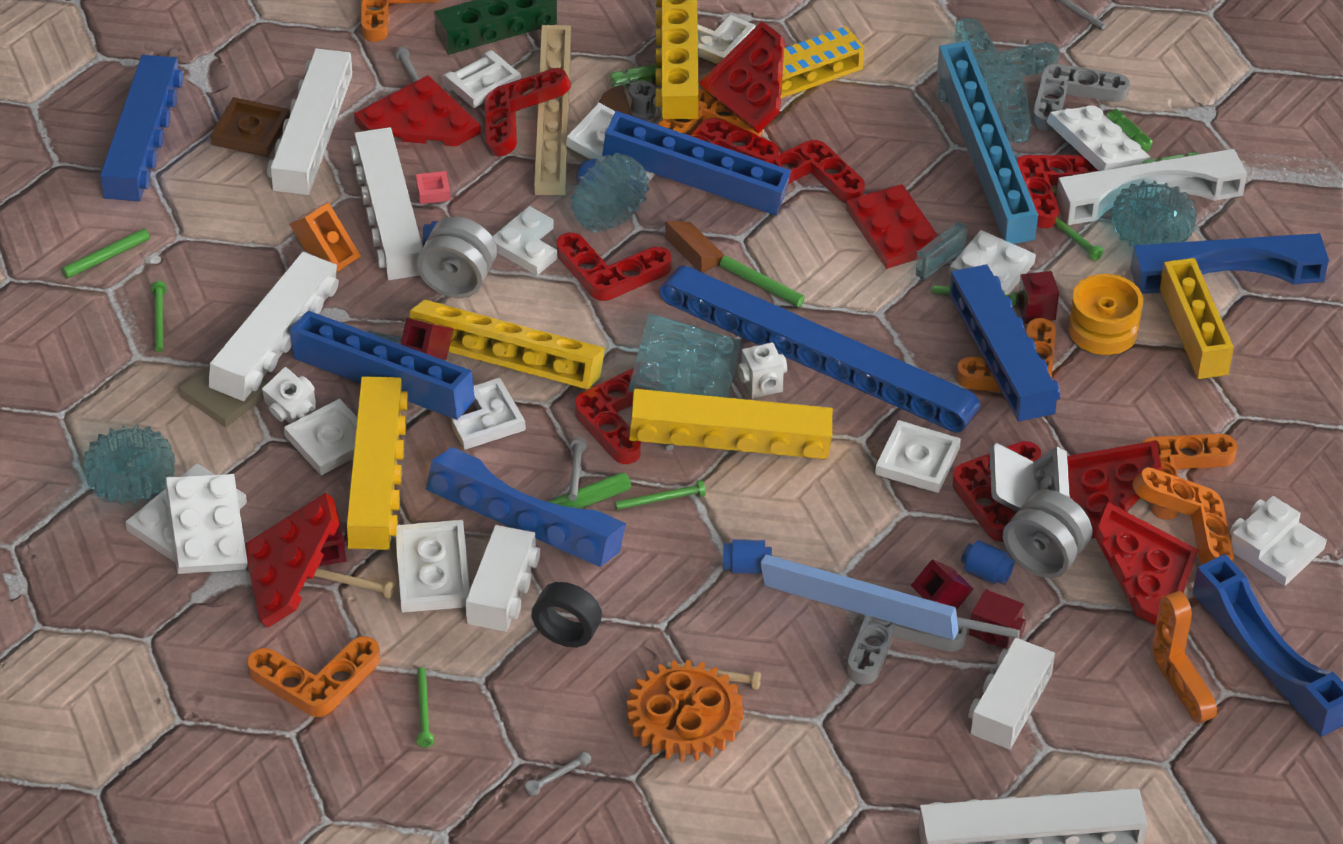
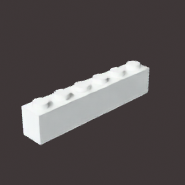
M316 48L312 60H307L305 78L300 79L298 84V97L291 102L290 118L284 120L282 139H277L275 157L270 159L268 163L267 175L269 178H272L273 191L303 195L310 194L353 76L350 52Z
M391 127L356 132V145L350 146L353 164L359 163V166H355L358 185L364 184L361 187L363 205L369 204V207H366L368 225H374L375 227L371 229L374 247H380L379 250H376L379 269L385 268L388 280L419 276L416 260L423 247Z
M302 252L212 360L209 372V388L241 401H245L252 391H257L268 371L272 372L283 352L287 353L290 350L292 342L289 329L307 311L319 314L325 300L335 294L339 284V280L336 279L337 265Z
M1122 788L1112 791H1081L1074 794H1043L1021 798L973 799L954 803L935 802L928 805H920L918 823L921 844H1144L1148 826L1140 790H1125Z

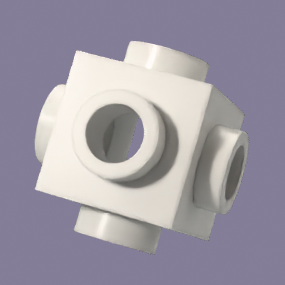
M771 342L742 349V363L738 364V374L751 398L754 399L783 392V374L787 373V363L784 355L778 354L774 343Z
M284 367L262 388L264 401L269 406V411L281 422L285 419L291 424L315 410L314 386L304 376L298 378L287 367Z

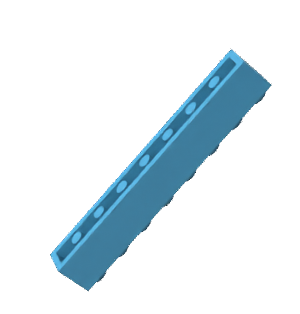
M969 41L939 46L937 72L1002 239L1012 244L1035 240L1038 213Z

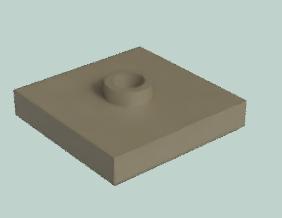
M209 365L179 388L180 396L227 427L264 399L262 388L269 381L263 378L259 389L252 391L245 401H241L209 388Z

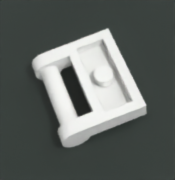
M492 50L482 54L481 59L454 73L449 71L441 76L442 84L446 90H453L473 108L485 103L486 95L494 88L521 79V74Z

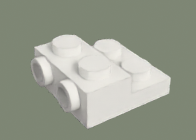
M1274 496L1266 502L1262 499L1258 500L1251 509L1250 517L1246 521L1239 518L1230 530L1233 553L1283 586H1286L1325 549L1327 539L1299 522L1301 513Z

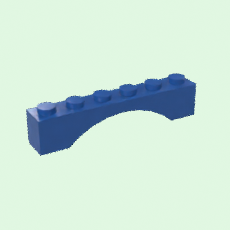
M1316 233L1134 245L1130 268L1134 283L1141 293L1151 294L1161 293L1160 284L1163 265L1167 261L1195 258L1202 275L1219 271H1249L1277 277L1292 284H1304L1325 281L1329 258L1321 234Z
M453 447L431 460L426 490L511 528L535 532L536 539L599 567L620 553L626 526L625 522L597 510L560 506L526 495L498 479L486 468L481 459Z
M1226 554L1197 567L1192 593L1194 597L1315 732L1322 737L1342 727L1343 682L1334 672L1323 670L1311 664L1284 641L1263 612L1247 577Z

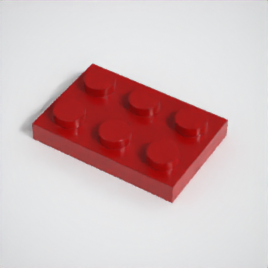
M903 184L846 201L847 212L886 269L943 252V241Z

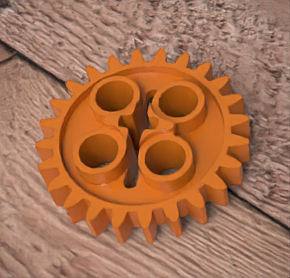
M673 660L671 669L667 670L662 664H659L658 674L647 670L646 681L642 679L636 680V689L630 690V700L627 701L628 726H632L633 737L641 736L642 747L652 743V754L654 755L661 750H665V759L667 760L674 753L679 754L680 762H684L686 754H691L695 761H699V752L704 751L706 755L713 757L714 746L724 751L725 740L734 742L735 731L741 730V720H743L742 695L737 694V684H729L728 674L718 677V667L715 666L711 670L705 671V662H701L697 668H693L690 660H686L684 667H679L677 662Z

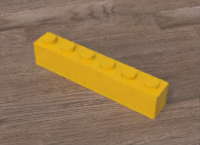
M361 377L347 519L348 549L390 550L391 536H397L398 516L393 515V510H399L400 490H395V485H401L402 465H397V460L404 459V440H399V435H406V415H401V411H408V391H402V378Z
M634 389L629 440L828 459L832 440L833 408Z

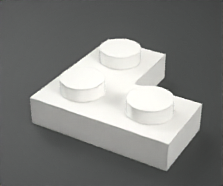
M732 15L715 31L698 25V57L718 64L755 28V25Z
M531 206L527 207L492 236L497 245L498 254L536 276L557 260V249L540 240L554 228L553 219Z
M501 378L475 385L474 404L478 410L461 415L458 420L451 419L452 429L464 450L526 430L525 420Z

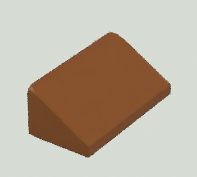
M667 221L665 223V238L699 272L703 273L720 265L725 255L691 222Z

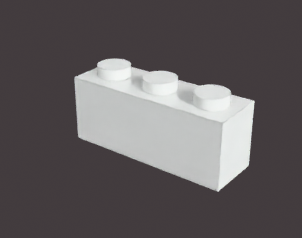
M495 525L466 599L467 624L507 632L511 620L518 618L521 609L520 596L522 593L528 592L531 581V567L536 568L540 558V548L536 547L535 532Z
M1015 638L1009 650L1004 648L997 662L998 670L995 674L990 673L986 678L982 698H975L970 707L968 718L972 719L971 734L1011 750L1052 676L1055 652L1019 638Z

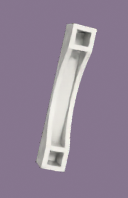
M1230 149L1060 177L1058 179L1056 201L1067 225L1096 221L1115 205L1130 198L1146 194L1164 192L1184 193L1213 201L1243 196L1247 172L1236 151Z

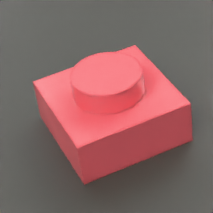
M446 171L416 174L420 204L451 201Z

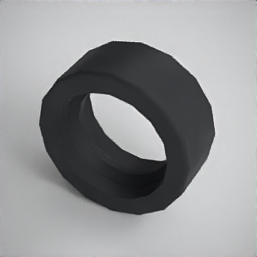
M554 582L548 584L540 593L532 607L531 618L535 627L544 637L556 644L577 648L586 645L592 639L601 622L602 610L597 600L580 586L568 582ZM553 607H559L569 611L570 613L575 615L580 622H574L564 618L563 616L558 614Z

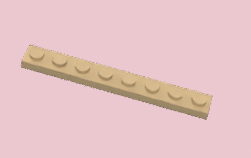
M542 25L540 73L553 68H562L570 79L571 25ZM569 91L561 97L538 104L535 195H566L567 146L565 144L568 136Z

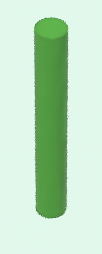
M143 228L62 267L61 271L64 277L69 279L149 240V233Z
M728 256L722 258L720 267L797 307L803 304L804 295Z

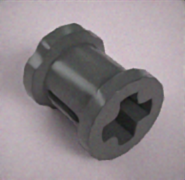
M647 81L633 83L629 87V96L632 98L630 107L632 116L649 121L654 118L656 113V107L653 104L656 88Z

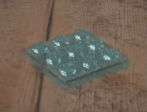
M649 313L628 391L634 392V389L729 398L741 340Z

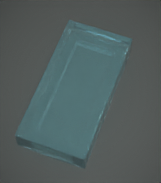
M959 221L917 252L916 276L925 280L960 254L966 247L967 226Z

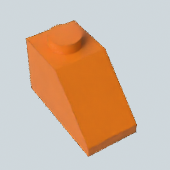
M329 202L311 209L289 224L305 251L313 256L336 264V272L361 257Z

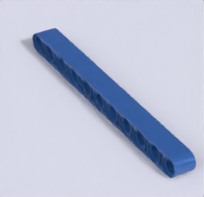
M679 266L660 286V295L670 306L757 345L773 342L778 354H783L788 359L955 433L963 431L981 407L979 399L969 390L688 266Z

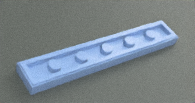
M767 554L761 561L764 585L766 587L954 640L958 633L955 607Z

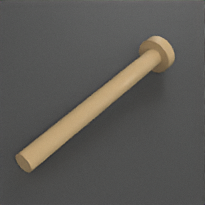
M317 568L314 574L316 577L382 592L384 597L388 599L394 596L396 585L392 581L381 584Z
M671 662L667 663V670L671 669ZM678 664V666L684 667V664ZM718 670V677L728 674L729 681L752 684V689L756 690L760 687V672L755 671L752 676Z

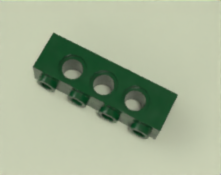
M472 0L434 11L435 33L448 55L542 29V25H556L557 1Z

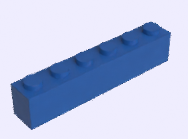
M141 55L100 175L104 199L140 202L144 189L148 190L150 170L156 167L157 149L162 148L164 141L163 131L170 124V109L175 108L177 102L176 91L183 84V71L178 69L177 57Z
M615 111L605 133L602 156L776 216L785 197L791 173L789 169L619 111Z
M988 264L951 271L949 296L1017 421L1055 414L1056 402L1060 399L1059 385L1056 380H1052L1046 361L1040 359L1036 352L1033 338L1027 336L1021 317H1017L1013 311L1010 297L1004 295L998 276L993 275Z
M307 311L289 329L294 359L360 384L361 377L402 378V391H408V402L456 420L475 401L472 371L311 311Z

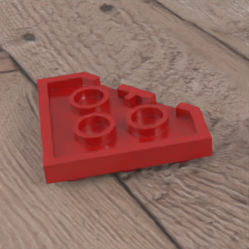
M761 21L699 82V85L707 94L758 134L780 113L784 39L778 32Z
M429 75L354 113V121L363 131L391 127L393 137H401L402 142L426 144L427 140L444 141V146L457 147L481 134V125Z
M1156 440L1067 456L1069 495L1088 516L1093 529L1092 538H1095L1093 532L1101 511L1107 502L1128 512L1141 498L1134 491L1132 486L1133 480L1147 467L1162 471Z
M327 493L322 494L245 543L248 568L260 622L268 628L297 610L302 600L299 593L306 579L313 578L324 556L320 551L328 535L334 536L340 525L334 499Z
M1107 502L1101 511L1093 535L1135 615L1156 625L1161 597L1177 591L1184 593L1199 550Z

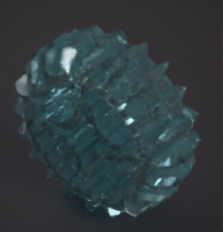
M619 153L613 156L607 154L603 161L596 160L594 167H587L588 172L585 176L579 177L581 182L574 186L576 193L570 198L573 202L571 209L577 221L588 230L596 233L600 230L607 232L609 228H616L618 225L625 223L627 219H633L632 215L635 211L641 210L639 205L646 200L644 194L650 189L647 185L650 179L647 177L646 171L643 169L644 167L632 157Z
M1142 180L1139 186L1131 183L1128 189H1122L1119 196H1116L1111 218L1114 232L1120 234V240H1128L1129 246L1187 242V239L1194 232L1197 214L1194 201L1188 198V193H1180L1179 186L1171 188L1168 186V182L1162 185L1157 184L1154 180L1152 184H1147Z
M123 424L121 430L115 431L110 428L108 435L98 434L97 441L90 442L89 450L85 452L83 470L87 478V484L91 490L95 491L98 498L105 496L109 503L118 499L121 505L127 500H132L136 505L138 499L144 498L149 501L152 493L159 495L162 487H165L166 477H174L175 456L174 452H172L171 444L168 439H164L160 431L153 433L150 426L141 430L138 424L133 428L127 429Z

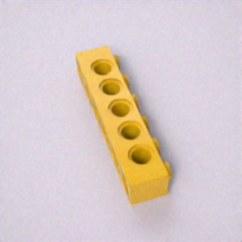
M656 0V7H662V9H656V27H662L656 28V46H662V48H656V66H662V68H656V86H662V88H656V107H662V119H698L697 0Z
M423 300L410 310L409 318L454 328L449 348L451 353L584 389H589L601 377L605 347L429 300Z

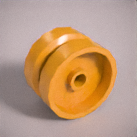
M1096 274L1081 280L1073 291L1068 327L1072 340L1080 348L1093 354L1113 355L1130 349L1138 339L1144 299L1140 289L1132 281L1113 274Z

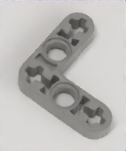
M1063 64L1048 65L1043 71L1034 107L1033 125L1042 131L1055 130L1046 122L1048 117H1045V111L1063 110L1066 95L1110 102L1123 101L1128 96L1129 80L1126 76L1113 72ZM1080 81H1089V82H1091V83H1093V84H1091V85H1083V84H1080L1079 82H1080ZM1054 95L1057 96L1058 99H1048L1044 96Z
M866 615L848 657V677L852 682L861 685L874 682L880 673L894 637L943 651L955 652L965 646L967 628L958 626V633L954 640ZM874 636L880 638L883 643L878 646H871L864 640ZM865 656L869 658V665L864 670L859 669L864 662Z

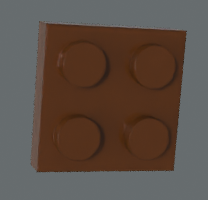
M233 97L210 135L211 145L268 157L277 139H279L283 132L284 120L290 118V109Z

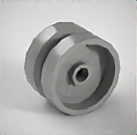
M457 216L446 217L435 224L416 260L417 271L422 280L440 294L453 298H469L478 293L497 256V245L492 235L474 221Z
M1043 489L1033 492L1004 527L1003 540L1012 558L1025 570L1037 576L1052 579L1062 576L1076 560V557L1091 541L1093 529L1086 513L1070 497L1057 491Z

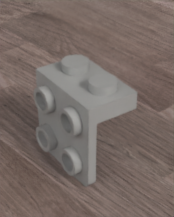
M998 443L990 447L991 493L995 501L1018 512L1035 491L1043 489L1053 490L1070 497L1067 451L1055 447L1033 462Z

